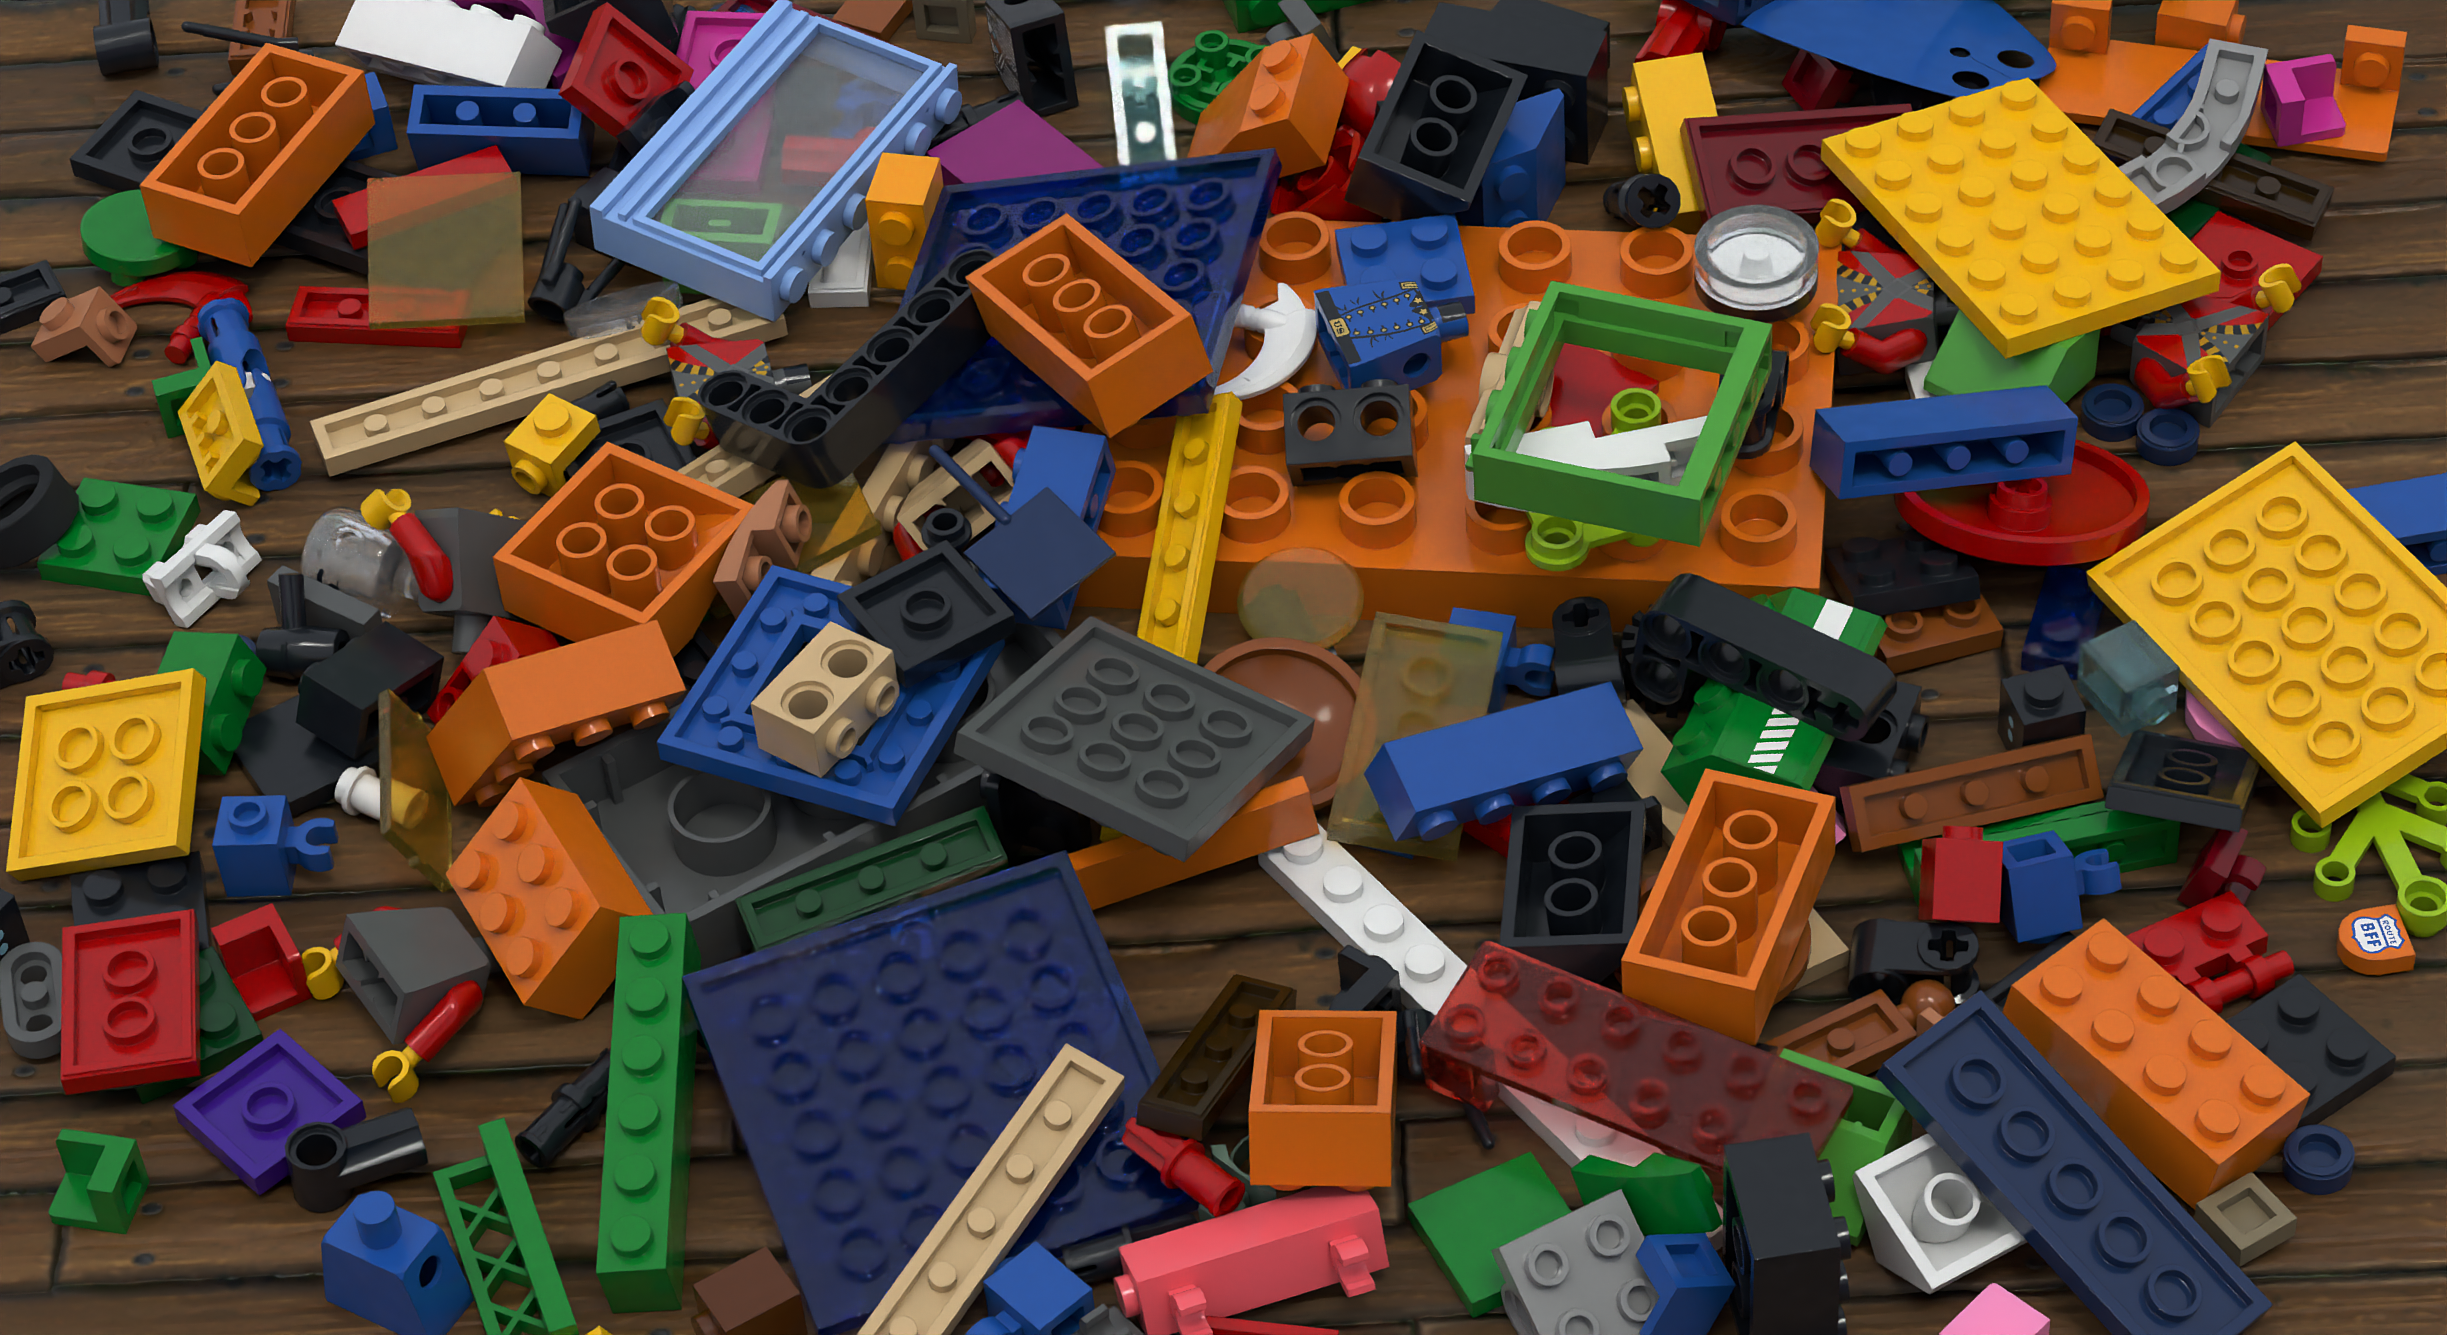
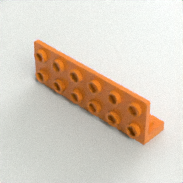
M2052 0L2048 51L2055 60L2056 69L2040 79L2038 88L2072 122L2101 126L2110 108L2132 115L2199 51L2110 40L2113 0ZM2348 25L2342 69L2336 68L2333 97L2346 123L2343 136L2277 147L2260 109L2262 79L2256 106L2241 143L2377 162L2386 161L2401 86L2407 32ZM2267 59L2266 64L2276 63V62H2282V61L2268 60V59Z

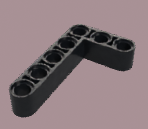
M974 249L954 258L807 399L738 370L723 371L707 379L699 388L697 397L720 447L731 454L810 488L823 489L840 483L992 337L986 329L965 277L996 258V255L990 250Z

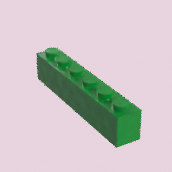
M686 912L624 916L619 919L596 1265L597 1277L613 1314L682 1310L701 953Z

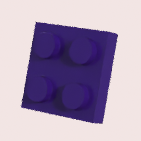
M281 1029L274 1032L173 1105L178 1123L259 1196L289 1175L285 1144L288 1136L295 1129L306 1123L318 1121L331 1123L342 1129L360 1123L367 1118L363 1101Z

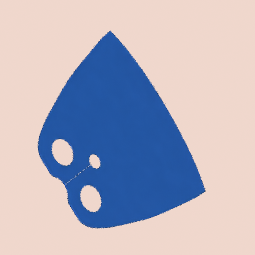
M1774 0L1752 12L1741 23L1742 26L1838 63L1952 97L1968 96L2027 77L2031 80H2036L2052 73L2056 69L2055 60L2049 51L2015 18L1993 0ZM1962 48L1970 52V55L1968 57H1957L1951 54L1950 50ZM2003 51H2018L2032 57L2034 64L2027 68H2014L2001 63L1997 55ZM1962 71L1975 72L1986 77L1989 85L1982 89H1969L1955 83L1952 77L1955 73Z

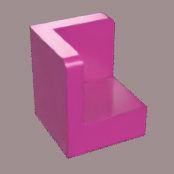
M2332 54L2265 64L2260 109L2277 147L2341 137L2345 134L2346 123L2333 97L2337 64Z

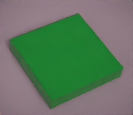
M1531 1151L1407 1204L1409 1221L1472 1318L1504 1305L1501 1287L1506 1282L1491 1250L1572 1212Z

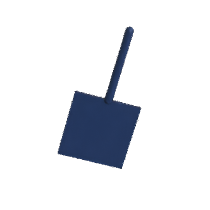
M930 446L929 454L1000 523L964 552L965 557L1032 622L1116 556L1115 551L1048 487L1044 488L1010 515L940 446Z

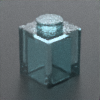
M2132 620L2080 645L2077 689L2117 733L2124 737L2137 729L2156 725L2167 718L2168 715L2176 712L2180 667L2135 620Z

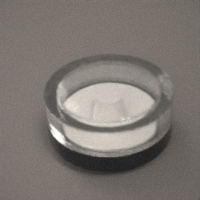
M1745 205L1725 210L1713 216L1701 227L1695 239L1694 285L1699 299L1714 313L1764 323H1773L1794 316L1812 301L1817 291L1819 242L1817 235L1803 218L1793 212L1774 206Z

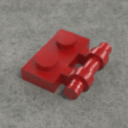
M2231 890L2126 935L2131 942L2217 1015L2222 1013L2224 1004L2245 995L2255 999L2274 990L2275 982L2291 976L2295 972L2293 961L2284 950L2265 958L2262 956V954L2267 952L2269 935ZM2225 970L2228 972V974L2214 980L2209 978Z

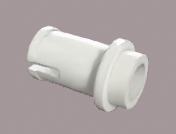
M367 766L358 769L350 767L345 770L335 788V800L341 804L345 813L353 816L363 813L392 826L401 833L408 831L414 825L420 813L421 798L417 794L407 792L378 779L375 770Z

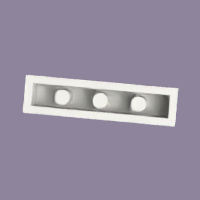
M355 0L335 43L338 48L367 70L427 85L545 89L563 51L544 36L546 28L529 17L516 14L513 20H508L484 6L473 4L470 10L460 8L451 0Z

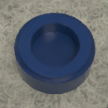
M2114 383L2098 385L2090 389L2082 399L2081 425L2089 435L2102 441L2120 442L2130 439L2136 435L2137 423L2144 413L2143 399L2135 390L2125 385Z
M2153 409L2145 413L2137 423L2136 449L2145 460L2156 465L2177 466L2184 464L2197 453L2200 432L2198 422L2192 415L2180 409Z
M2318 1124L2300 1127L2293 1131L2285 1141L2282 1157L2283 1174L2291 1185L2305 1193L2314 1195L2335 1193L2344 1188L2351 1179L2355 1159L2354 1147L2348 1137L2335 1128Z

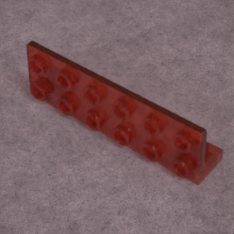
M1484 941L1419 1041L1426 1086L1431 1090L1488 1112L1500 1092L1499 1083H1502L1720 1174H1723L1724 1145L1800 1133H1810L1818 1160L1854 1099L1853 1087L1849 1084L1492 941Z

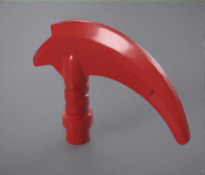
M183 271L157 275L124 287L110 295L121 308L139 303L158 301L177 302L194 307L189 315L190 317H187L185 322L179 325L171 334L170 342L164 350L166 357L176 364L185 363L188 357L194 354L190 339L201 337L197 327V315L202 307L210 301L226 298L240 300L248 309L249 323L253 320L252 308L245 296L249 291L248 286L235 278L213 272Z

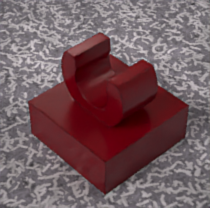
M1803 49L1799 50L1781 82L1782 86L1804 111L1833 109L1837 101L1850 103L1862 83L1858 79L1851 78L1854 71L1849 66Z
M2217 828L2198 853L2177 900L2189 907H2193L2212 899L2215 893L2219 896L2231 890L2241 903L2245 905L2250 891L2257 890L2267 869L2261 862L2252 857L2238 855L2248 831L2243 828L2240 829V832Z

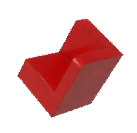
M273 903L211 928L218 956L255 1022L313 998L306 984L307 975L301 955Z

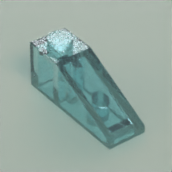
M1162 21L1105 26L1122 193L1178 188L1179 173Z

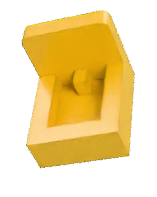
M549 393L504 440L512 465L511 473L515 481L532 494H539L541 492L552 498L566 484L563 471L601 432L596 415Z

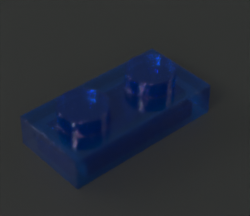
M2062 565L2047 567L2022 650L2021 670L2033 672L2063 664L2071 680L2084 682L2106 605L2088 585L2086 575L2088 570Z

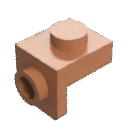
M98 286L70 299L66 297L58 298L48 305L40 316L39 321L42 325L30 347L45 362H49L88 346L108 367H112L121 363L137 330V324Z

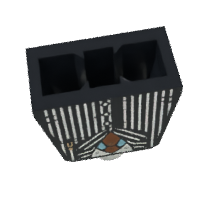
M986 0L984 5L994 63L1008 92L1017 90L1019 95L1021 94L1026 106L1040 117L1079 106L1064 11L1054 0ZM1028 66L1041 68L1043 74L1035 78Z

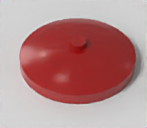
M2076 439L2071 474L1894 493V502L1902 518L1911 527L1932 541L1971 556L2004 563L2058 566L2103 559L2114 555L2138 540L2147 525L2150 493L2145 480L2127 462L2102 448Z

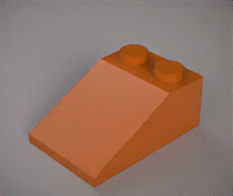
M1314 33L1290 40H1280L1264 47L1200 113L1175 195V199L1180 205L1326 165L1347 92L1349 78Z

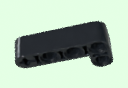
M1691 573L1680 574L1675 577L1643 615L1639 624L1631 668L1632 679L1636 687L1653 702L1663 705L1674 704L1682 698L1698 676L1702 674L1835 738L1845 741H1857L1863 738L1897 693V681L1893 672L1885 663L1877 658L1708 579Z

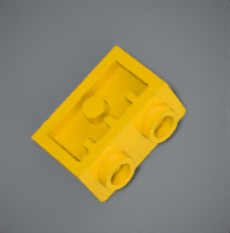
M216 360L178 410V415L204 491L223 501L233 500L248 506H254L260 498L258 488L251 483L248 472L249 468L257 461L264 444L237 368Z

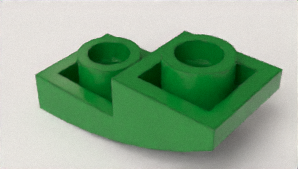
M1654 1152L1636 1167L1588 1155L1570 1169L1584 1205L1611 1192L1622 1189L1643 1236L1713 1232L1723 1224L1713 1199L1714 1188L1712 1182L1699 1164Z

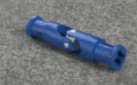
M234 298L212 300L204 305L197 315L199 333L206 341H209L207 355L210 365L212 366L217 360L237 368L264 444L257 461L249 468L248 475L250 481L256 488L263 491L286 489L301 476L302 461L299 453L289 445L291 437L290 427L275 386L270 379V373L259 340L248 330V309L240 300ZM213 319H215V322L217 324V330L215 329V326L213 324Z

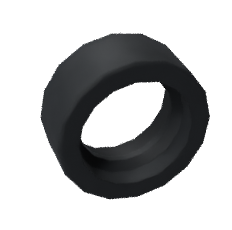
M32 454L15 458L0 466L1 570L20 566L40 556L53 546L69 529L78 512V494L48 457Z

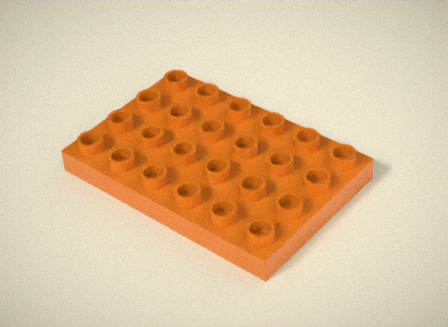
M1168 207L1151 214L1125 213L1117 254L1192 314V317L1194 303L1199 294L1214 298L1216 295L1230 298L1231 302L1239 303V305L1246 304L1255 308H1266L1278 301V283L1287 284L1298 295L1305 308L1315 310V290L1344 286L1336 250L1335 230L1382 223L1324 221L1316 215L1299 211L1285 212L1271 218L1203 216L1193 209ZM1539 220L1521 222L1510 228L1458 226L1475 295V313L1466 314L1469 326V335L1467 337L1441 343V376L1434 382L1410 391L1414 404L1418 477L1403 478L1390 472L1372 471L1357 475L1348 482L1305 486L1292 485L1286 466L1283 394L1298 393L1300 388L1312 384H1326L1333 386L1336 390L1341 389L1318 338H1316L1309 358L1291 378L1266 393L1241 400L1243 405L1206 612L1246 614V607L1257 599L1259 592L1281 586L1284 591L1297 593L1308 617L1448 624L1453 607L1516 616V627L1553 629V612L1560 604L1576 597L1590 596L1606 603L1610 613L1612 632H1623L1626 624L1632 625L1633 615L1639 610L1645 614L1649 609V605L1655 602L1670 582L1678 575L1685 573L1701 576L1748 599L1759 594L1771 596L1793 587L1821 596L1828 487L1809 465L1815 409L1833 407L1837 352L1835 350L1831 353H1822L1817 350L1813 342V336L1816 331L1811 328L1810 321L1820 305L1831 303L1838 306L1837 261L1838 251H1842V243L1836 247H1826L1821 245L1817 239H1807L1799 233L1783 230L1803 240L1814 252L1818 262L1817 291L1812 301L1802 311L1787 319L1769 323L1772 324V349L1789 351V371L1783 407L1779 408L1772 445L1769 451L1754 459H1735L1700 547L1660 539L1657 543L1648 547H1637L1623 539L1589 549L1587 558L1575 568L1566 571H1548L1534 565L1526 555L1525 538L1532 525L1525 511L1500 508L1469 500L1466 493L1465 436L1479 403L1480 378L1487 355L1490 352H1499L1515 309L1524 308L1530 301L1541 302L1550 281L1712 312L1701 302L1696 293L1694 266L1699 251L1707 242L1718 235L1684 234L1682 231L1670 226H1662L1660 228L1641 227L1632 232L1564 230L1556 224ZM1193 318L1212 366V373L1193 384L1183 394L1171 398L1140 418L1132 427L1120 431L1111 438L1087 418L1084 419L1082 432L1106 436L1116 467L1114 479L1096 533L1115 551L1116 556L1080 584L1074 606L1142 609L1179 403L1198 399L1199 391L1224 384L1245 371L1260 353L1265 334L1259 333L1257 330L1254 332L1245 330V328L1231 327L1229 324L1225 325L1224 328L1212 326L1209 321ZM1598 350L1616 359L1623 366L1659 381V392L1656 395L1661 401V425L1708 416L1717 394L1720 374ZM1611 403L1602 415V437L1611 435L1613 432L1611 428ZM1550 405L1538 426L1529 431V433L1546 427H1552ZM1380 418L1373 421L1368 426L1366 432L1374 436H1383L1390 433L1396 427L1397 422L1389 418ZM1318 423L1308 428L1303 437L1311 441H1320L1330 436L1334 427L1326 423Z

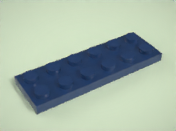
M1981 990L1885 1061L1875 1075L2112 1335H2241L2261 1319L2273 1306L2268 1298Z

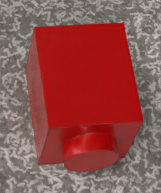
M1943 826L1942 838L1922 839L1918 920L1979 924L1999 923L2003 842L1984 841V828L1969 826Z

